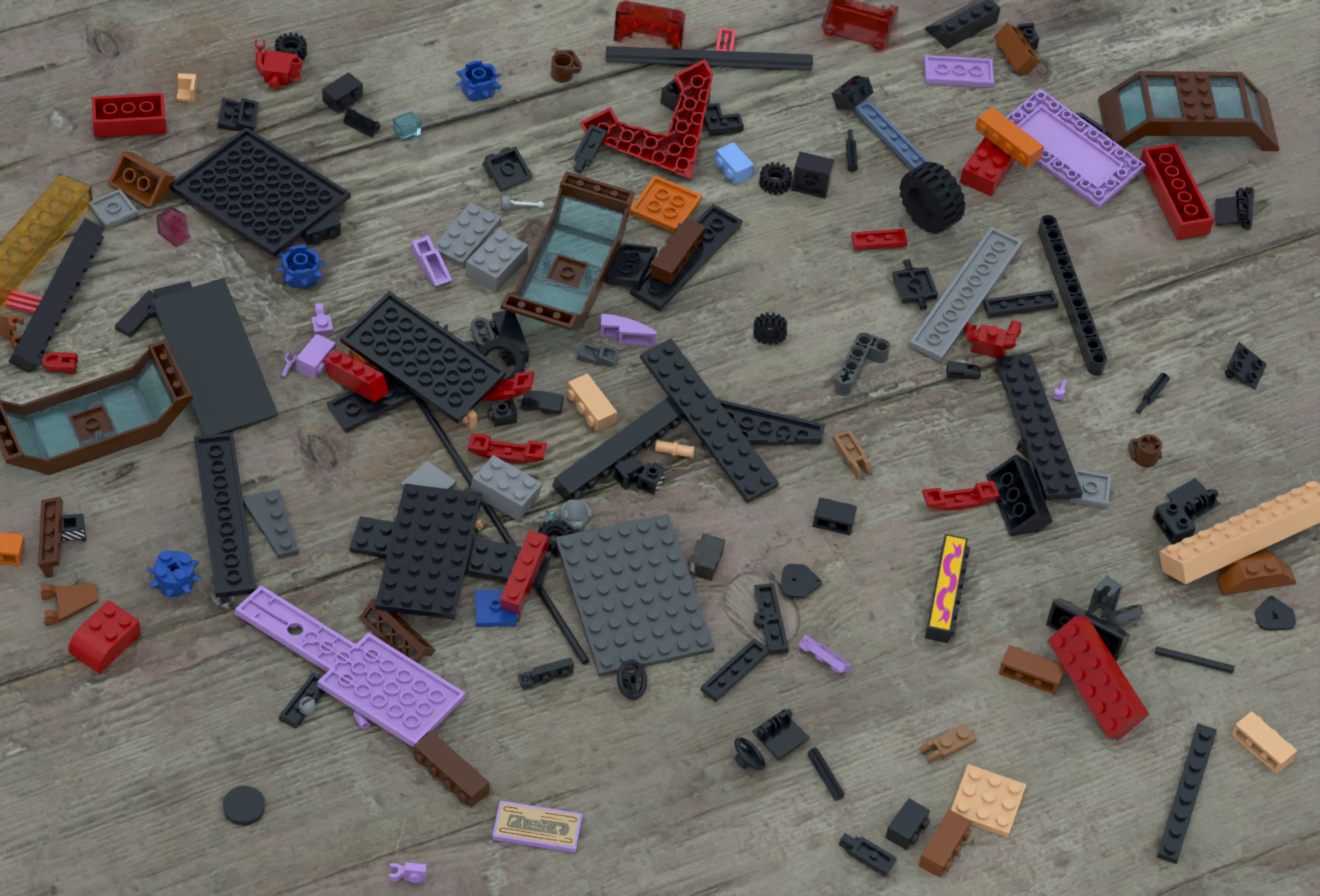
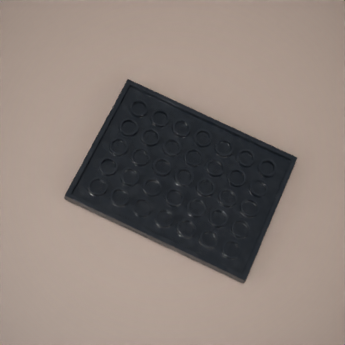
M247 127L169 184L171 191L273 257H276L303 236L307 229L331 210L335 211L351 198L350 192ZM311 215H314V216H312L311 218L307 219L306 221H304L303 223L300 224L299 221H303V220L306 219V217L311 216Z

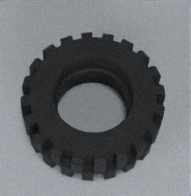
M924 162L902 177L899 186L901 190L900 197L907 214L911 216L914 223L918 224V227L931 233H941L959 222L964 216L966 207L964 193L961 191L960 184L958 185L956 182L957 179L950 174L951 172L948 169H944L943 165L936 162Z

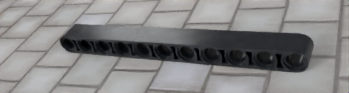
M1044 215L1041 217L1038 228L1042 246L1086 368L1091 375H1101L1104 371L1107 356L1058 222L1054 216Z

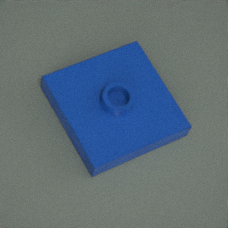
M475 590L476 627L516 626V613L501 608L500 597L503 590Z

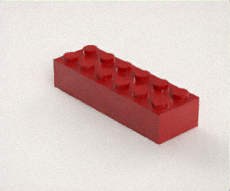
M1177 144L1143 148L1140 161L1146 164L1143 171L1176 239L1210 234L1214 219Z
M1074 616L1048 639L1052 649L1108 738L1121 739L1150 715L1088 617Z

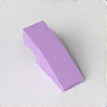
M429 236L412 241L410 249L433 286L438 287L452 282L438 249L434 248Z
M601 314L600 337L618 338V344L656 345L657 331L625 317Z

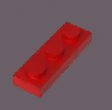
M905 229L851 232L854 250L907 247L908 244Z

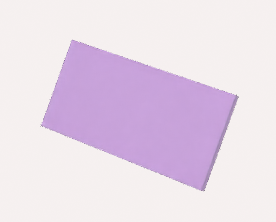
M1040 88L1006 117L1044 146L1041 159L1035 163L1098 209L1146 167L1145 163Z

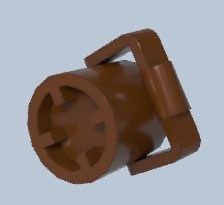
M558 50L552 56L551 78L554 81L566 83L572 79L573 74L581 72V62L573 50Z
M1146 434L1130 441L1129 451L1131 460H1135L1139 466L1150 468L1157 464L1158 459H1162V442L1158 437Z

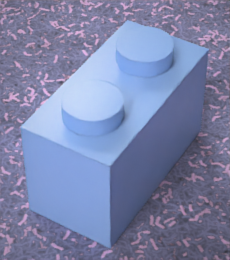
M734 142L716 150V166L721 168L726 177L734 184L753 176L754 164Z

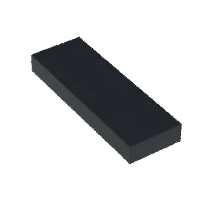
M148 290L115 325V330L131 338L150 318L147 315L145 305L152 303L154 292Z
M315 673L310 675L279 715L280 721L295 729L298 728L307 716L299 710L300 700L308 696L312 697L315 703H317L325 693L324 690L317 687L318 680L322 678Z

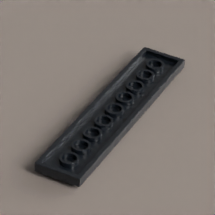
M672 338L640 354L639 358L746 503L778 487L779 482Z
M1032 356L996 357L994 363L1021 437L1024 440L1025 448L1044 500L1081 498L1083 494Z
M233 432L195 436L194 442L216 598L252 594L256 590Z
M360 516L349 547L350 552L386 559L395 522ZM473 538L465 574L507 582L522 547ZM546 552L532 587L543 588L552 557L551 552Z

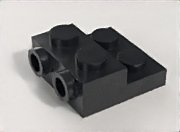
M516 146L513 148L506 147L496 155L494 153L489 154L485 157L482 164L490 180L493 179L500 192L531 180L533 177Z

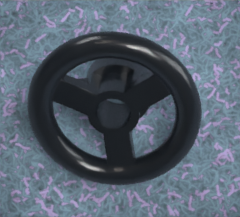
M633 659L624 661L617 672V685L625 698L630 700L639 699L647 687L646 671L638 661ZM631 665L637 668L634 673L624 672ZM641 676V686L637 692V679Z
M737 737L734 741V746L738 754L734 758L738 765L744 769L750 766L757 771L763 770L765 768V760L760 751L749 740Z

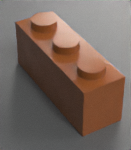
M1006 23L994 36L997 47L1005 53L1004 57L1013 65L1012 69L1016 73L1028 75L1040 62V59L1018 27Z
M1009 645L1002 660L999 675L1056 695L1065 668L1057 661H1052L1038 654Z
M949 809L923 851L918 866L940 878L944 871L948 872L953 864V856L959 855L963 847L961 845L962 841H967L972 832L969 829L971 820Z

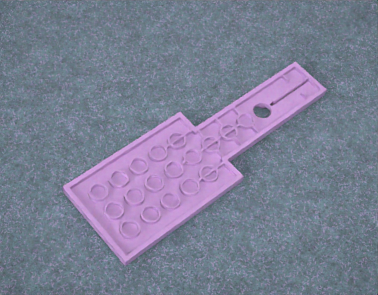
M261 585L235 608L237 616L326 671L327 673L318 680L317 687L412 747L433 731L465 699V692L369 632L357 644H354ZM299 626L303 629L300 635H291L287 631L289 627L297 628Z

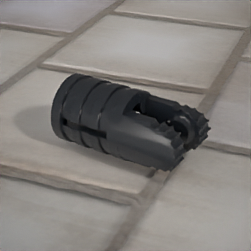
M947 362L946 378L977 380L981 377L980 367L976 364Z

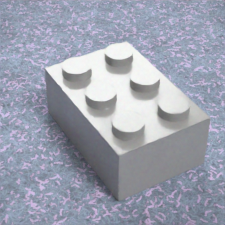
M497 229L466 261V277L496 293L528 260V245Z
M493 455L473 477L470 492L482 493V501L519 521L539 498L542 483Z

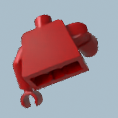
M257 39L254 43L257 49L255 66L259 74L264 76V82L269 83L270 88L278 89L279 85L287 86L291 81H298L301 78L300 72L303 64L298 54L265 50L263 53L265 48L264 39L261 46H258Z
M1011 321L1008 331L995 325L988 326L984 324L979 329H976L977 325L967 322L964 332L966 333L967 341L972 343L970 352L994 358L1005 357L1007 349L1016 346L1015 342L1022 332L1021 322Z

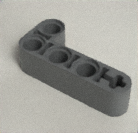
M863 332L858 334L837 374L835 392L841 396L849 395L867 359L876 363H884L888 360L890 343L883 338Z

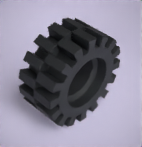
M289 32V35L284 33L283 36H278L279 39H276L275 42L276 52L298 54L300 59H305V56H307V43L302 35L298 37V33L292 35V32ZM294 47V48H296V49L289 50V49H286V48Z
M771 162L770 165L768 163L765 164V167L763 166L760 171L759 184L761 189L764 188V192L768 190V194L774 192V195H778V192L780 195L787 192L791 187L792 171H790V168H785V164L781 166L780 162H777V165H774V162ZM770 177H778L781 180H773Z
M769 312L765 313V316L763 313L760 314V317L757 316L756 320H754V338L759 343L762 341L764 345L766 343L777 345L778 341L782 343L783 339L785 340L787 336V320L781 317L780 314L775 316L773 312L772 315H769Z
M549 520V524L545 521L543 526L540 525L538 533L549 537L551 535H569L573 531L568 524L565 526L564 521L560 524L559 520H556L555 523ZM548 539L549 547L547 552H551V554H554V557H558L559 553L556 543Z

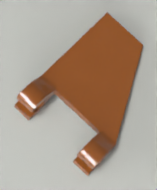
M0 313V335L9 340L12 348L15 350L22 335H13V331L17 330L15 323L23 325L24 319L20 315Z
M96 583L68 586L41 584L42 600L56 596L58 612L45 610V626L54 625L98 602Z

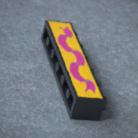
M948 534L944 536L925 639L948 643L950 636H954L956 625L952 623L953 620L957 621L959 609L955 607L956 604L960 605L962 595L958 591L963 589L965 579L961 577V574H965L967 562H964V558L969 556L968 538Z

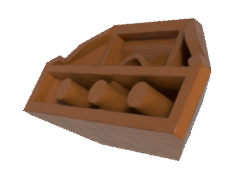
M1267 549L1259 550L1224 566L1216 579L1222 595L1296 584V579L1290 566Z

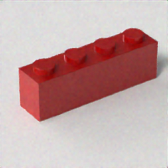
M337 349L323 359L329 378L367 399L376 402L389 393L384 374Z
M529 530L500 597L502 609L517 614L521 613L548 550L549 541L547 535Z

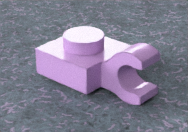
M316 303V317H311L314 336L316 334L320 336L333 334L330 315H324L323 304Z
M405 862L404 866L391 863L390 870L397 873H389V880L395 882L404 877V881L411 883L426 882L427 864Z

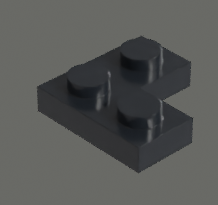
M719 103L707 104L704 120L709 135L744 130L740 113L723 115Z

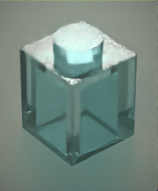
M413 111L393 118V131L402 142L421 134L422 121Z

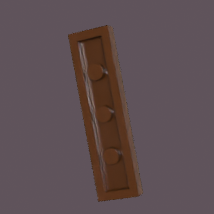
M60 496L41 500L38 566L47 578L53 577V566L60 565L63 500Z
M372 599L359 616L386 644L405 656L409 657L408 648H414L418 651V654L413 659L417 663L420 662L424 655L432 656L435 652V649L396 612L375 610L376 599ZM372 609L376 612L377 621L373 622L367 618ZM382 623L389 624L390 634L382 632ZM398 635L403 637V646L400 647L395 644V636Z

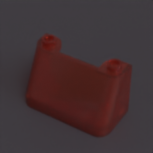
M829 0L821 29L827 36H839L882 50L887 47L897 23L899 6L890 4V7L886 9L884 5L880 8L855 0Z
M621 1L616 9L614 41L622 42L625 36L632 38L633 32L666 38V44L669 45L670 43L673 49H682L686 34L685 13L677 9Z

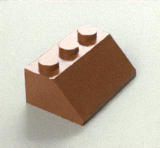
M122 151L107 184L116 189H121L123 193L152 208L168 194L170 190L169 184L174 181L175 176L133 152Z

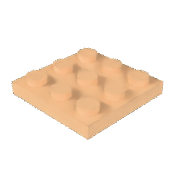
M968 764L951 810L971 820L970 825L1008 838L1027 784Z

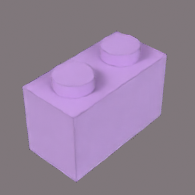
M316 334L297 356L296 371L316 380L320 374L325 372L326 367L323 359L330 355L331 352L336 351V343Z

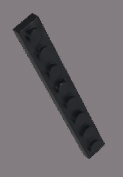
M1197 723L1158 850L1157 858L1174 864L1178 862L1217 732L1216 729Z

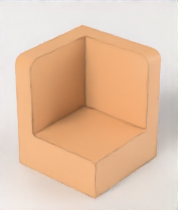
M178 73L177 101L195 102L197 90L196 74Z

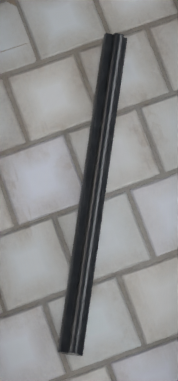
M606 46L605 62L694 65L705 59L709 66L812 70L813 54Z

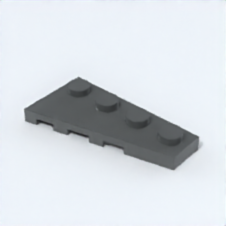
M280 490L244 496V507L246 506L250 516L258 524L259 530L265 535L267 542L277 557L281 559L298 555V548Z

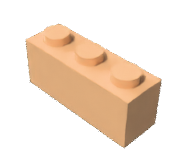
M588 373L568 382L567 396L570 401L575 403L578 412L585 416L590 427L599 432L616 424L617 411Z
M1252 711L1235 724L1231 734L1276 775L1293 762L1297 750L1291 743L1285 741L1276 730L1270 728L1261 717L1255 715Z

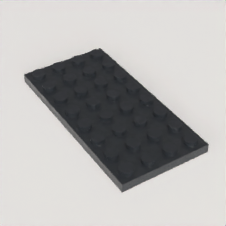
M390 291L340 337L342 344L457 424L506 376L507 372Z
M404 484L375 603V610L455 620L482 501V493Z

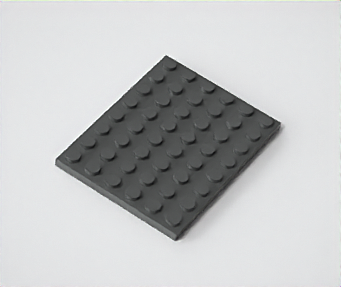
M669 514L555 537L556 547L599 677L617 673L620 665L629 659L636 660L643 667L714 652L715 646ZM631 665V666H628V667L625 669V671H629V670H633V669H637V668H636L635 666H632V665Z

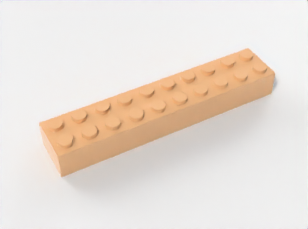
M1315 481L1308 482L1306 485L1292 489L1291 492L1279 495L1269 502L1261 503L1258 507L1248 509L1238 516H1233L1225 522L1215 524L1214 527L1202 530L1192 537L1184 538L1181 542L1167 546V548L1159 551L1162 572L1187 584L1320 523V484Z

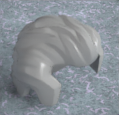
M572 499L562 505L561 520L565 522V525L568 524L570 529L582 531L585 525L591 521L593 516L592 510L586 502Z

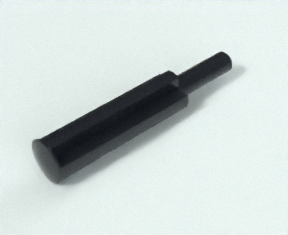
M848 129V140L846 141L847 169L850 172H855L858 170L856 141L853 139V130Z
M1160 373L1143 395L1141 404L1135 410L1137 414H1140L1147 404L1150 405L1170 380L1166 373Z

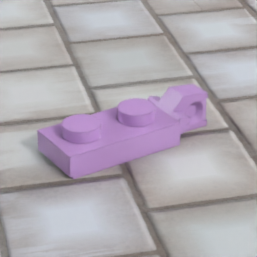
M804 635L799 643V646L805 652L811 651L815 654L814 657L830 664V668L839 674L850 671L852 664L810 636Z

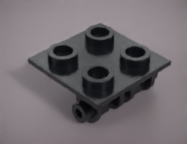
M1238 188L1236 196L1216 199V225L1252 221L1251 194H1247L1244 188Z
M1238 342L1225 370V376L1228 379L1238 376L1255 390L1267 364Z
M1196 478L1167 494L1171 501L1176 499L1183 506L1185 513L1192 521L1220 505L1216 500L1218 496L1217 490H1207Z
M783 709L752 730L754 735L778 759L809 739V736L791 719L793 713L790 709Z

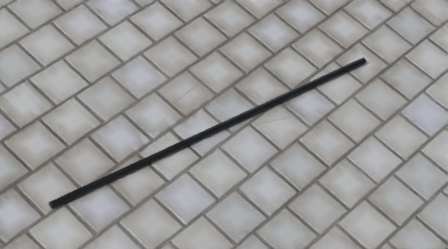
M420 397L415 398L418 406L471 488L473 476L426 402ZM481 501L482 507L505 543L517 546L492 506ZM534 587L583 665L589 662L587 655L545 589Z

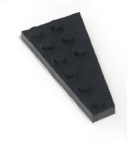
M717 399L751 445L821 443L825 424Z

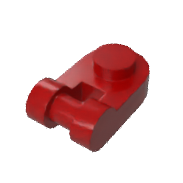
M51 352L42 359L43 367L47 371L66 372L71 375L77 372L76 363L78 362V355L76 353Z

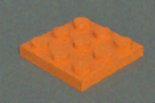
M654 175L632 206L630 215L675 233L678 224H682L685 218L689 219L702 200V194Z

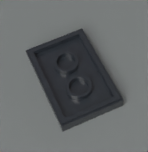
M622 243L604 277L605 283L640 287L652 260L657 254V247Z

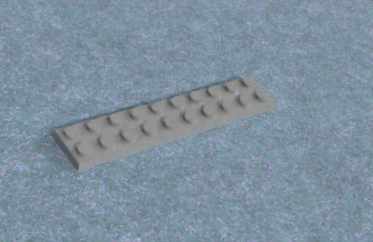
M990 227L912 337L909 347L942 362L965 329L967 322H970L984 302V299H986L1021 249L1023 241L994 227Z

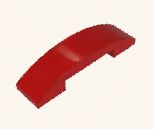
M534 372L516 373L514 379L501 380L481 401L505 400L528 392L532 389Z
M475 433L471 434L468 451L488 459L494 455L507 463L542 461L547 448V443L528 441L527 445L492 441L490 435Z
M994 481L976 483L974 488L944 492H942L941 488L922 490L927 507L947 511L981 506L1000 497Z

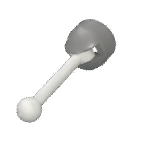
M501 196V210L511 209L514 205L538 206V208H543L545 205L542 201L538 203L517 202L511 196Z

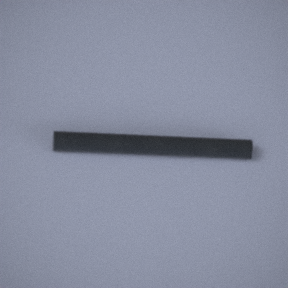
M1158 646L1155 649V654L1229 673L1234 672V665Z

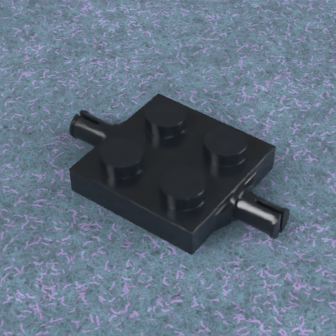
M906 259L903 261L905 269L894 271L892 275L902 304L918 302L920 310H926L925 300H933L938 297L928 267H912L911 260L908 259L907 261Z

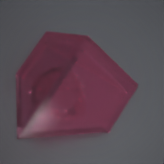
M170 206L156 216L158 234L173 246L178 247L191 238L188 233L186 215Z

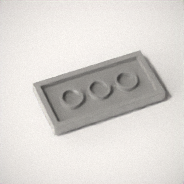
M470 203L433 246L435 249H438L442 258L463 267L466 261L501 223V217L476 204Z

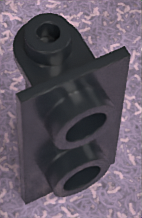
M347 107L343 123L373 138L375 130L379 131L381 128L379 122Z

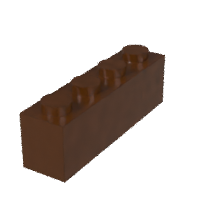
M685 218L682 224L679 223L675 234L670 235L667 245L662 247L658 257L652 260L650 264L651 277L671 285L704 239L705 226L688 218Z
M433 731L414 745L413 757L415 761L425 766L430 775L434 778L437 777L447 790L455 793L461 803H466L472 808L489 794L490 782Z

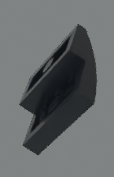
M222 98L217 128L242 131L247 127L250 130H254L259 102L246 98H241L240 102Z

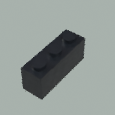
M506 310L492 313V321H489L492 331L495 333V338H505L514 342L522 351L525 363H528L529 349L516 314ZM500 348L501 360L505 361L507 367L514 366L515 358L512 353Z

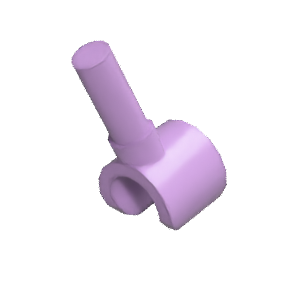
M286 354L285 360L287 363L281 377L285 378L291 365H296L297 355L290 361L292 354Z
M1067 380L1062 381L1060 389L1054 388L1053 399L1063 400Z

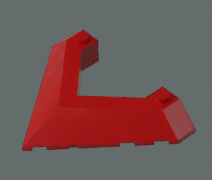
M704 59L674 74L675 84L680 91V98L667 134L655 133L649 129L638 126L634 127L620 122L611 107L579 123L585 134L591 124L606 130L607 135L602 143L603 145L691 180L713 72Z

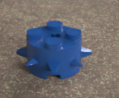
M481 60L471 61L466 64L463 70L456 72L461 78V82L457 83L456 86H461L464 95L472 102L492 98L495 95V90L501 89V85L496 82V78L502 76V74H497L492 64H483Z
M296 245L290 247L287 253L279 255L282 259V266L275 269L283 271V277L288 286L292 288L314 286L317 283V279L323 277L319 271V266L326 264V261H319L316 249L311 250L306 245Z
M169 550L161 552L154 562V568L147 569V572L154 574V580L150 587L158 588L167 597H179L181 593L189 594L195 584V580H201L202 578L194 574V569L199 562L192 560L188 553Z

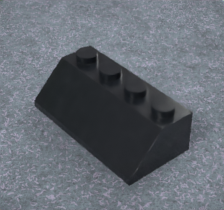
M975 0L926 26L925 30L946 49H949L997 23L1000 7L992 0Z
M1015 454L986 475L988 481H994L1000 497L996 501L1011 536L1039 532L1053 522L1027 460Z
M1062 598L1053 600L1046 623L1047 626L1058 631L1074 616L1088 617L1115 661L1118 660L1127 646L1130 637L1129 633L1108 623L1104 619L1098 618L1089 611L1077 607L1070 601Z

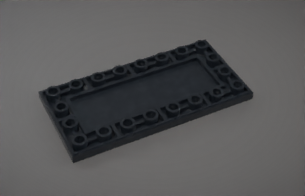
M225 278L152 299V304L166 341L193 395L190 403L203 436L230 432L278 415Z

